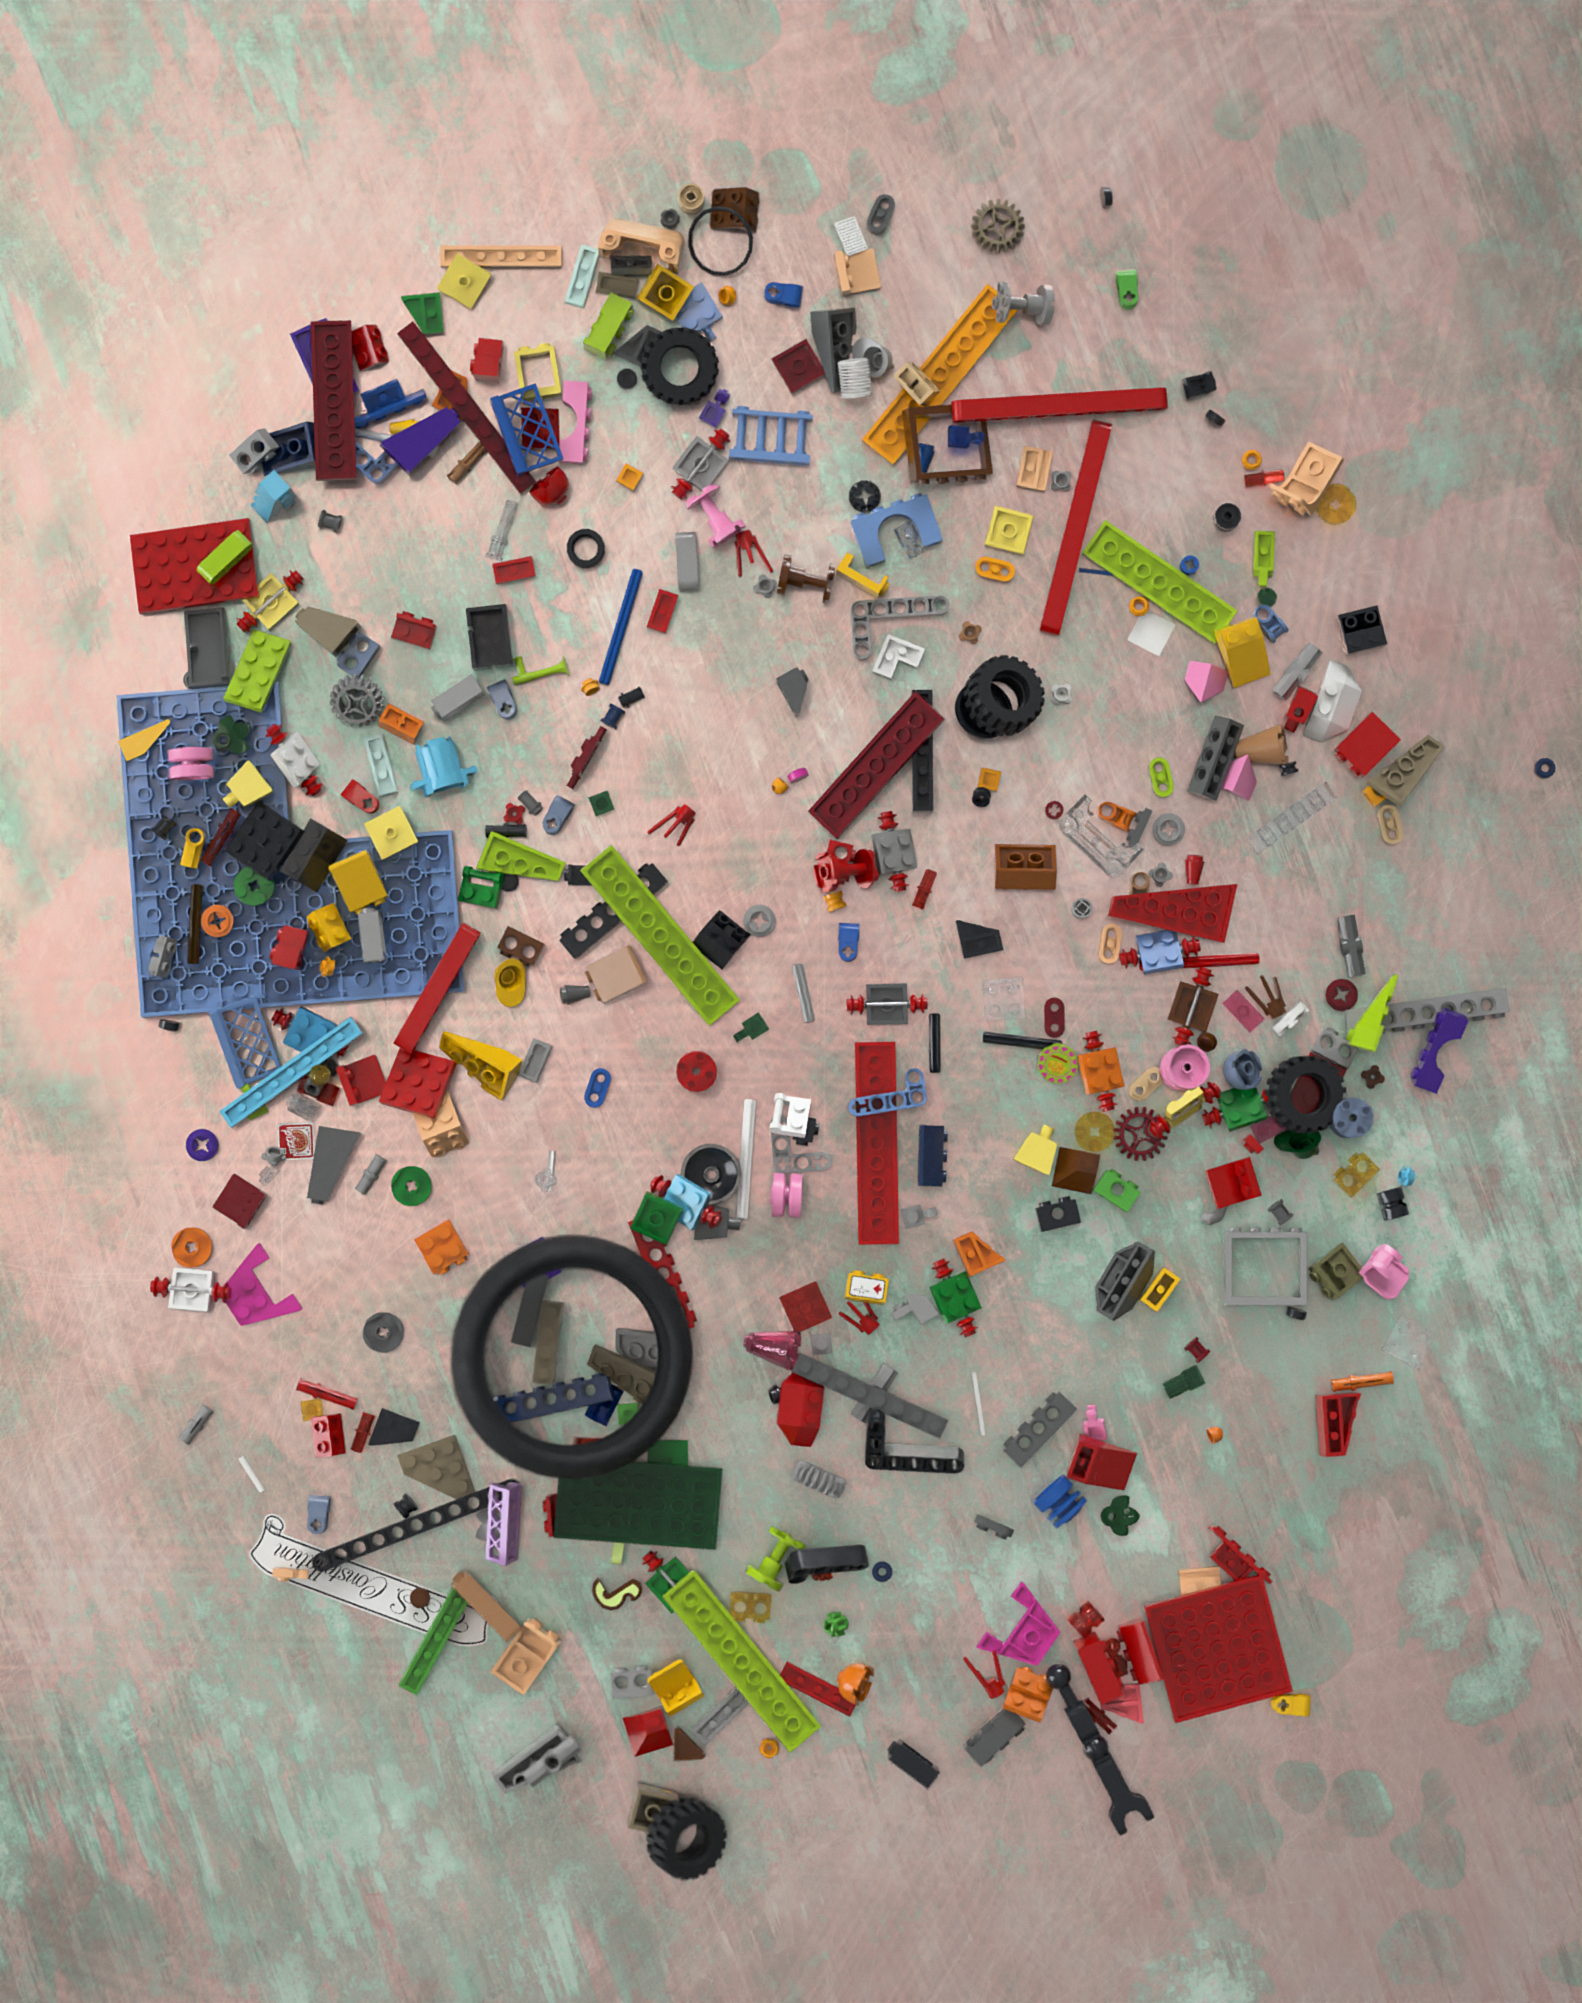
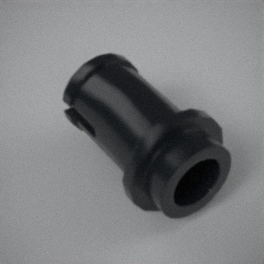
M640 686L618 696L622 707L627 708L630 704L645 698Z

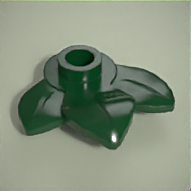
M231 715L225 716L218 723V731L213 736L214 746L219 750L228 749L234 754L248 751L250 747L244 739L249 734L250 725L246 723L234 724ZM221 737L227 738V742L225 744L220 743Z
M1127 1495L1115 1497L1110 1506L1105 1507L1100 1515L1102 1523L1110 1526L1113 1533L1118 1536L1128 1535V1526L1136 1523L1140 1518L1139 1513L1135 1509L1128 1507L1130 1497ZM1110 1513H1113L1114 1518L1112 1520L1109 1519Z

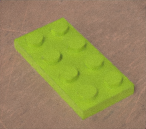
M253 629L223 697L224 701L262 713L292 645L291 641Z

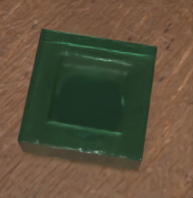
M608 791L588 797L596 817L615 810Z

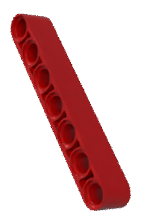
M464 922L462 923L393 1044L412 1054L481 932Z

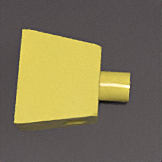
M248 760L228 781L227 786L232 792L225 796L223 800L229 808L239 801L246 808L273 794L274 791L252 762Z
M1043 1124L1039 1135L1030 1132L1013 1160L1049 1175L1057 1148V1143L1050 1140L1054 1129Z

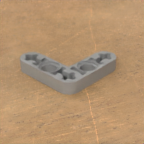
M782 1115L781 1121L785 1122L786 1126L787 1118ZM771 1132L773 1165L777 1172L821 1171L831 1166L832 1159L829 1154L825 1152L791 1154L790 1136L779 1135L774 1137V1133ZM783 1138L786 1140L787 1146L784 1150H778L775 1147L777 1139ZM824 1155L825 1159L829 1160L825 1167H821V1164H814L816 1168L811 1169L812 1161L810 1156H815L814 1160H819L820 1156ZM790 1157H795V1170H791V1166H786L785 1170H781L776 1165L780 1162L781 1158H784L785 1162H791ZM800 1157L808 1159L809 1164L804 1169L797 1166V1160Z

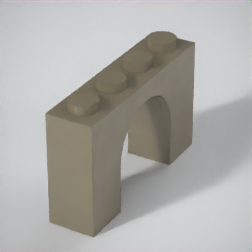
M542 1301L532 1378L534 1383L550 1385L555 1383L556 1354L564 1302Z

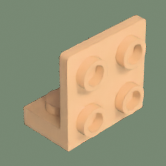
M867 249L850 256L843 254L842 250L834 252L842 296L881 288L874 249Z

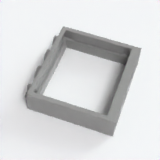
M1229 1228V1232H1224V1305H1307V1232H1302V1228H1289V1232H1281V1228H1269V1232H1261V1228H1249V1232H1241V1228ZM1232 1238H1300V1297L1232 1296Z

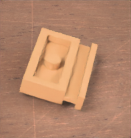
M1024 446L1016 486L1045 492L1053 451Z
M1219 1566L1178 1570L1181 1595L1221 1585Z

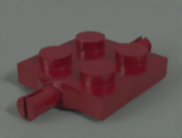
M600 726L595 736L585 739L581 746V751L583 752L580 757L576 756L571 764L572 776L566 786L574 790L575 785L581 779L600 742H602L607 729Z

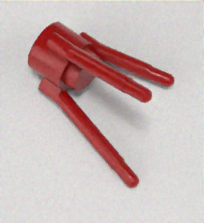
M751 530L737 533V540L734 543L736 547L738 576H742L740 547L742 550L747 551L750 563H754L750 549L753 547V544L769 572L773 573L769 561L759 546L756 536H752Z
M683 804L681 808L677 806L672 813L654 825L647 833L651 834L675 816L677 820L664 834V838H667L680 823L684 825L687 822L677 842V846H680L690 826L695 821L693 817L696 813L686 804Z
M847 1301V1305L860 1318L859 1323L841 1311L838 1314L857 1327L861 1333L865 1331L867 1335L871 1334L880 1324L876 1321L878 1317L874 1314L869 1303L863 1302L870 1316L868 1314L863 1316L850 1301Z
M993 1651L992 1654L998 1680L991 1678L986 1681L971 1662L964 1657V1662L982 1684L990 1699L997 1698L1004 1693L1002 1687L1006 1684L1002 1678L996 1651Z

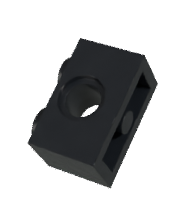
M1070 1196L1059 1198V1203L1051 1204V1201L1039 1203V1207L1035 1208L1040 1232L1081 1223L1076 1199L1071 1200ZM1057 1207L1063 1211V1216L1060 1219H1055L1052 1216L1053 1209Z

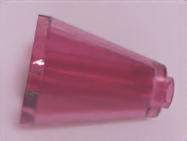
M799 1331L750 1332L749 1335L745 1336L744 1347H746L747 1352L781 1368L792 1371L800 1354L797 1351L798 1346L801 1347L802 1336Z

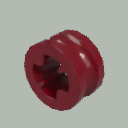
M1051 801L1045 808V814L1053 820L1060 818L1064 811L1062 804L1058 801ZM1053 805H1057V808H1060V812H1057L1056 816L1051 815L1052 812L1049 813V808H1052Z

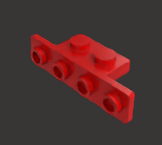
M1212 1525L1209 1526L1208 1529L1222 1541L1209 1557L1234 1581L1246 1578L1253 1570L1256 1574L1263 1575L1266 1583L1271 1584L1273 1582L1269 1578L1271 1574L1263 1567L1259 1569L1254 1564L1256 1560L1250 1554L1244 1555L1240 1551L1242 1547L1235 1540L1232 1539L1230 1542L1225 1537L1227 1533L1220 1526L1216 1528Z

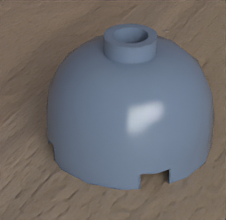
M1247 1049L1238 1050L1230 1054L1225 1060L1223 1066L1224 1077L1233 1088L1237 1090L1253 1089L1262 1080V1077H1259L1262 1064L1255 1052L1248 1051Z

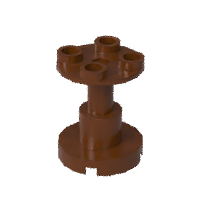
M784 554L783 560L787 562L783 561L778 582V587L782 589L778 588L777 594L785 595L787 586L803 588V585L825 589L822 603L825 600L829 601L832 587H828L829 580L833 581L835 567H831L832 563H830L827 577L806 573L805 568L791 566L792 556Z

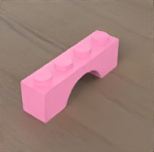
M564 381L562 401L563 404L575 412L577 426L569 437L560 440L559 448L563 460L559 461V464L583 465L584 460L588 459V448H585V440H589V428H586V420H590L591 408H587L588 400H592V388H589L588 382Z

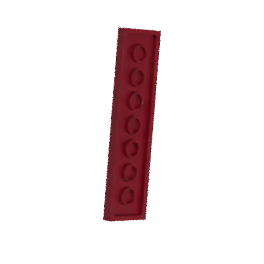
M351 320L311 321L316 481L357 480Z
M914 692L808 812L838 839L944 722L945 718L918 692Z

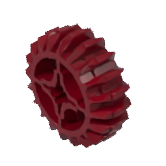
M1135 1107V1114H1132L1131 1110L1128 1109V1117L1121 1114L1120 1117L1124 1121L1117 1120L1115 1122L1120 1126V1129H1113L1114 1132H1119V1136H1114L1113 1139H1120V1143H1117L1115 1146L1117 1148L1123 1146L1124 1148L1120 1153L1124 1154L1128 1151V1159L1131 1158L1132 1154H1135L1134 1161H1138L1139 1155L1142 1156L1143 1161H1146V1154L1153 1159L1152 1151L1160 1154L1161 1152L1157 1147H1165V1144L1160 1142L1161 1138H1154L1148 1133L1150 1121L1157 1123V1117H1161L1160 1114L1152 1117L1153 1109L1148 1114H1146V1107L1142 1108V1113H1139L1138 1107ZM1133 1118H1145L1137 1128L1127 1124ZM1144 1127L1143 1134L1148 1138L1143 1139L1141 1137V1140H1137L1138 1135L1131 1129H1138L1140 1131V1128ZM1124 1129L1133 1136L1130 1147L1125 1141ZM1163 1136L1162 1140L1168 1139L1167 1136ZM1142 1141L1153 1144L1145 1151H1136L1137 1146Z

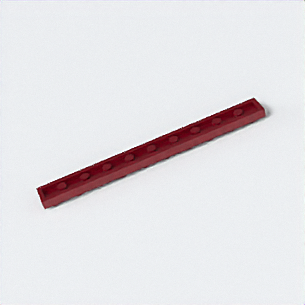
M412 321L397 333L399 338L518 493L521 495L533 486L536 480L529 472L517 477L503 437L417 325Z

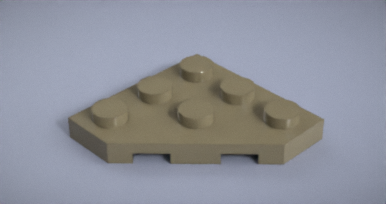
M455 1434L397 1455L404 1475L455 1499L475 1492Z

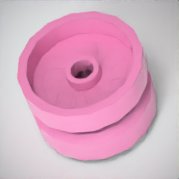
M183 747L168 750V761L181 764L169 768V779L202 780L214 778V767L201 764L213 760V749Z
M1190 1044L1182 1045L1168 1051L1161 1059L1160 1075L1164 1083L1173 1090L1187 1091L1202 1085L1208 1078L1210 1072L1209 1059L1199 1047Z
M774 1173L770 1203L772 1204V1217H783L785 1205H789L788 1215L793 1218H800L802 1174H791L790 1185L786 1186L785 1174Z

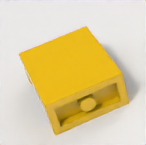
M847 552L836 570V575L877 599L880 595L884 596L889 588V577L885 575L881 583L877 584L850 568L854 556Z

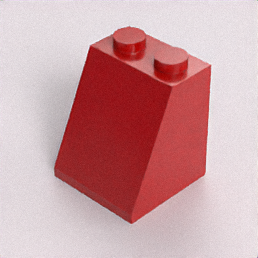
M1371 712L1334 749L1336 752L1335 756L1342 763L1346 761L1351 766L1349 769L1355 776L1358 777L1360 775L1363 778L1401 739L1374 712Z

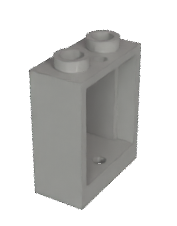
M471 674L431 700L433 703L431 709L438 719L443 718L444 721H447L485 696V694Z
M375 908L362 909L363 913H358L363 962L366 964L386 962L387 955L382 913L376 911Z

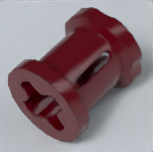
M1196 1336L1184 1347V1350L1189 1351L1196 1358V1362L1199 1363L1211 1351L1205 1349Z

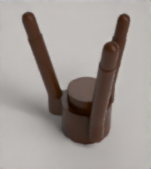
M1260 976L1271 1000L1267 1003L1268 1007L1264 1005L1248 986L1245 987V990L1264 1010L1266 1016L1270 1015L1274 1019L1287 1012L1284 1008L1286 1004L1282 998L1276 977H1273L1278 999L1274 998L1264 976Z

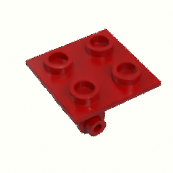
M521 407V414L527 417L530 408ZM533 408L529 418L540 423L543 415L541 411ZM545 408L559 445V409ZM521 418V426L525 421L523 418ZM527 421L523 431L534 436L538 425ZM540 427L536 437L547 442L550 434L548 430ZM522 434V446L528 448L532 438ZM534 440L530 450L532 448H544L545 444Z

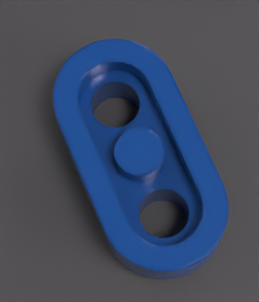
M598 1068L591 1074L584 1095L585 1103L590 1107L597 1108L605 1100L611 1082V1075L606 1069ZM598 1075H604L605 1080L598 1082ZM592 1094L598 1095L597 1101L591 1100Z

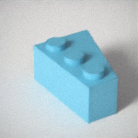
M273 470L258 484L257 495L253 498L255 502L251 504V507L268 523L283 508L288 509L295 503L294 499L297 496L276 471Z

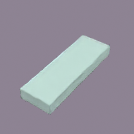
M581 244L564 303L584 308L599 259L598 249Z
M383 733L363 738L378 797L398 793Z

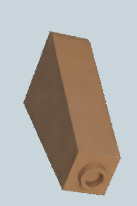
M466 1569L463 1572H458L453 1577V1582L451 1583L453 1588L506 1642L521 1629L517 1621Z

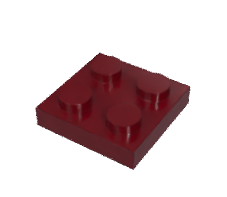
M807 339L771 359L791 394L825 376L823 366Z

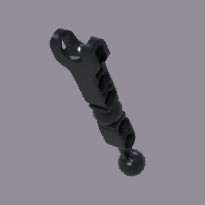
M1063 1664L1052 1665L1046 1672V1682L1053 1689L1059 1690L1067 1705L1064 1710L1083 1744L1084 1754L1087 1758L1091 1759L1112 1800L1109 1808V1817L1119 1835L1122 1836L1127 1833L1124 1820L1129 1812H1140L1146 1821L1154 1819L1153 1812L1143 1795L1129 1790L1108 1750V1742L1100 1735L1084 1702L1077 1700L1069 1685L1071 1681L1070 1670Z

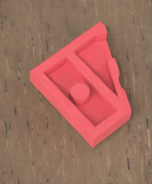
M1138 1683L1124 1685L1125 1688L1121 1689L1123 1696L1101 1705L1103 1710L1113 1712L1138 1723H1144L1140 1685Z

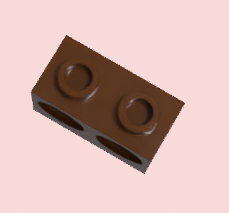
M507 926L497 948L501 950L500 954L511 958L513 955L519 958V961L524 966L529 968L530 964L535 966L545 944ZM509 938H515L517 941V945L513 949L506 947V941ZM527 947H533L535 950V954L531 958L524 956V950Z

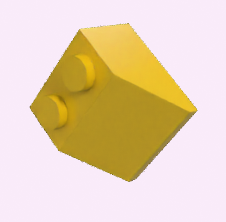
M657 263L636 298L673 321L694 286Z

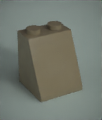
M309 606L306 609L302 608L295 616L297 618L295 623L334 657H337L348 644L352 635L356 634L361 628V625L355 619Z

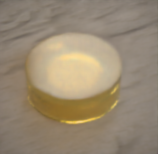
M315 1065L311 1068L309 1079L314 1084L324 1085L329 1081L330 1071L327 1067Z

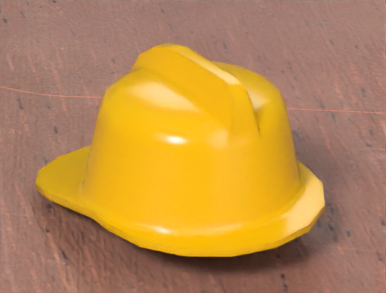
M511 958L505 960L494 972L496 996L499 1002L507 1007L517 1006L525 994V967L518 959Z

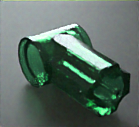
M1194 1365L1182 1371L1180 1375L1162 1383L1169 1399L1188 1390H1194L1206 1382L1198 1366Z

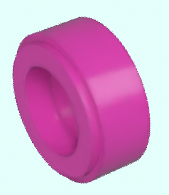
M800 768L788 774V779L790 783H796L808 777L809 774L806 768Z

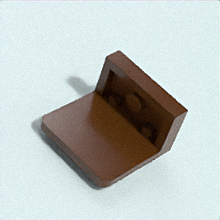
M747 187L714 189L712 192L711 208L715 206L728 207L738 212L749 224L751 232H756L758 205L760 202L759 192ZM727 211L711 212L710 227L712 229L739 228L747 231L737 216Z

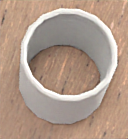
M868 358L848 359L838 362L842 398H858L873 394L872 388H870L872 386L870 384L871 381H869L871 378H867L871 376L869 374L870 371H868L870 368H866L870 366L868 365Z

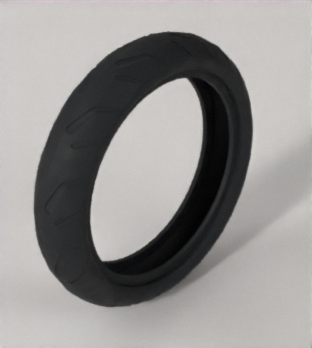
M580 1235L556 1236L531 1242L512 1251L489 1268L470 1291L460 1310L454 1326L451 1345V1373L454 1391L467 1421L481 1440L496 1454L516 1467L537 1475L561 1479H582L615 1471L634 1462L653 1447L666 1433L679 1414L688 1391L693 1361L691 1334L685 1312L677 1294L662 1274L644 1258L622 1245L602 1238ZM587 1269L604 1273L626 1286L642 1303L650 1317L656 1334L658 1348L657 1370L653 1385L645 1402L638 1412L621 1428L608 1436L588 1443L574 1445L549 1443L533 1438L519 1430L508 1420L497 1405L487 1380L485 1367L486 1344L490 1329L498 1312L513 1293L523 1285L553 1271Z

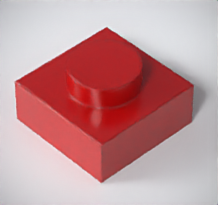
M1248 1134L1243 1139L1245 1142L1243 1146L1251 1154L1253 1152L1259 1154L1264 1149L1251 1134Z

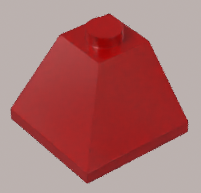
M662 1706L623 1718L634 1757L673 1745Z

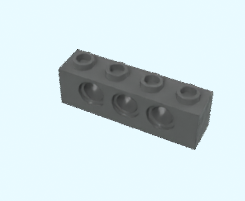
M1215 715L1188 787V792L1202 798L1217 801L1244 728L1243 724L1230 718Z
M1059 1391L1057 1394L1051 1393L1045 1400L1047 1404L1043 1408L1039 1406L1032 1413L1033 1419L1029 1423L1025 1421L1017 1429L1019 1433L1014 1438L1010 1436L1003 1444L1005 1446L1003 1451L1021 1468L1077 1410ZM1050 1408L1058 1410V1416L1055 1419H1050L1047 1416V1411ZM1038 1422L1044 1425V1430L1040 1434L1033 1431L1034 1424ZM1023 1437H1027L1030 1440V1445L1027 1448L1019 1446V1440Z

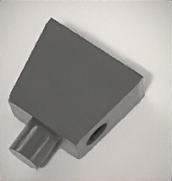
M707 1204L705 1209L713 1206L715 1213L721 1211L722 1221L719 1226L710 1229L709 1223L702 1224L700 1217L695 1228L694 1240L727 1238L728 1229L740 1230L741 1218L729 1217V1209Z

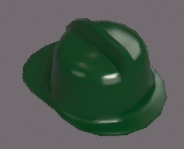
M1283 1129L1274 1137V1144L1279 1150L1292 1152L1299 1159H1307L1319 1154L1318 1144L1321 1141L1319 1131L1316 1133H1297Z

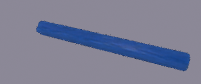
M633 569L599 678V683L610 684L643 572L641 570Z

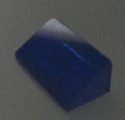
M612 1383L615 1400L590 1405L585 1412L586 1417L604 1426H607L624 1392Z

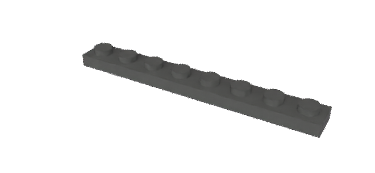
M802 1353L799 1354L792 1372L875 1410H881L884 1414L939 1439L948 1423L947 1419Z

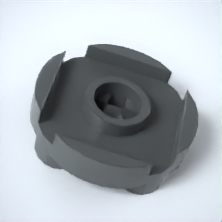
M376 1313L367 1319L363 1329V1339L366 1345L374 1351L381 1353L390 1352L396 1349L403 1339V1325L391 1313ZM380 1327L388 1329L389 1332H387L386 1338L378 1336Z

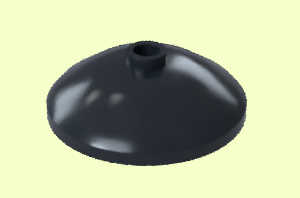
M991 683V693L994 700L1001 707L1013 710L1007 694L999 686ZM964 687L958 693L955 701L956 717L962 728L970 735L980 739L999 737L995 735V732L991 734L986 732V728L983 726L980 728L976 725L977 721L971 719L969 716L971 712L965 707L967 699H964V691L966 690Z
M704 1144L696 1147L686 1156L682 1163L681 1176L711 1193L707 1204L713 1205L728 1200L737 1191L741 1182V1167L737 1157L726 1147L718 1144ZM711 1171L716 1173L713 1179H710L708 1176Z

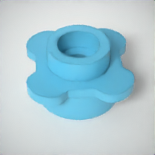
M1403 1166L1399 1171L1397 1177L1399 1186L1404 1185V1187L1413 1184L1415 1172L1410 1167L1406 1168Z

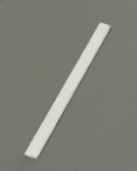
M972 1372L981 1436L985 1435L977 1375L976 1372Z

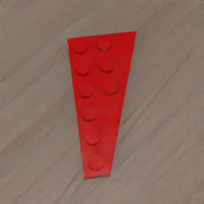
M1237 884L1112 896L1108 916L1225 943Z

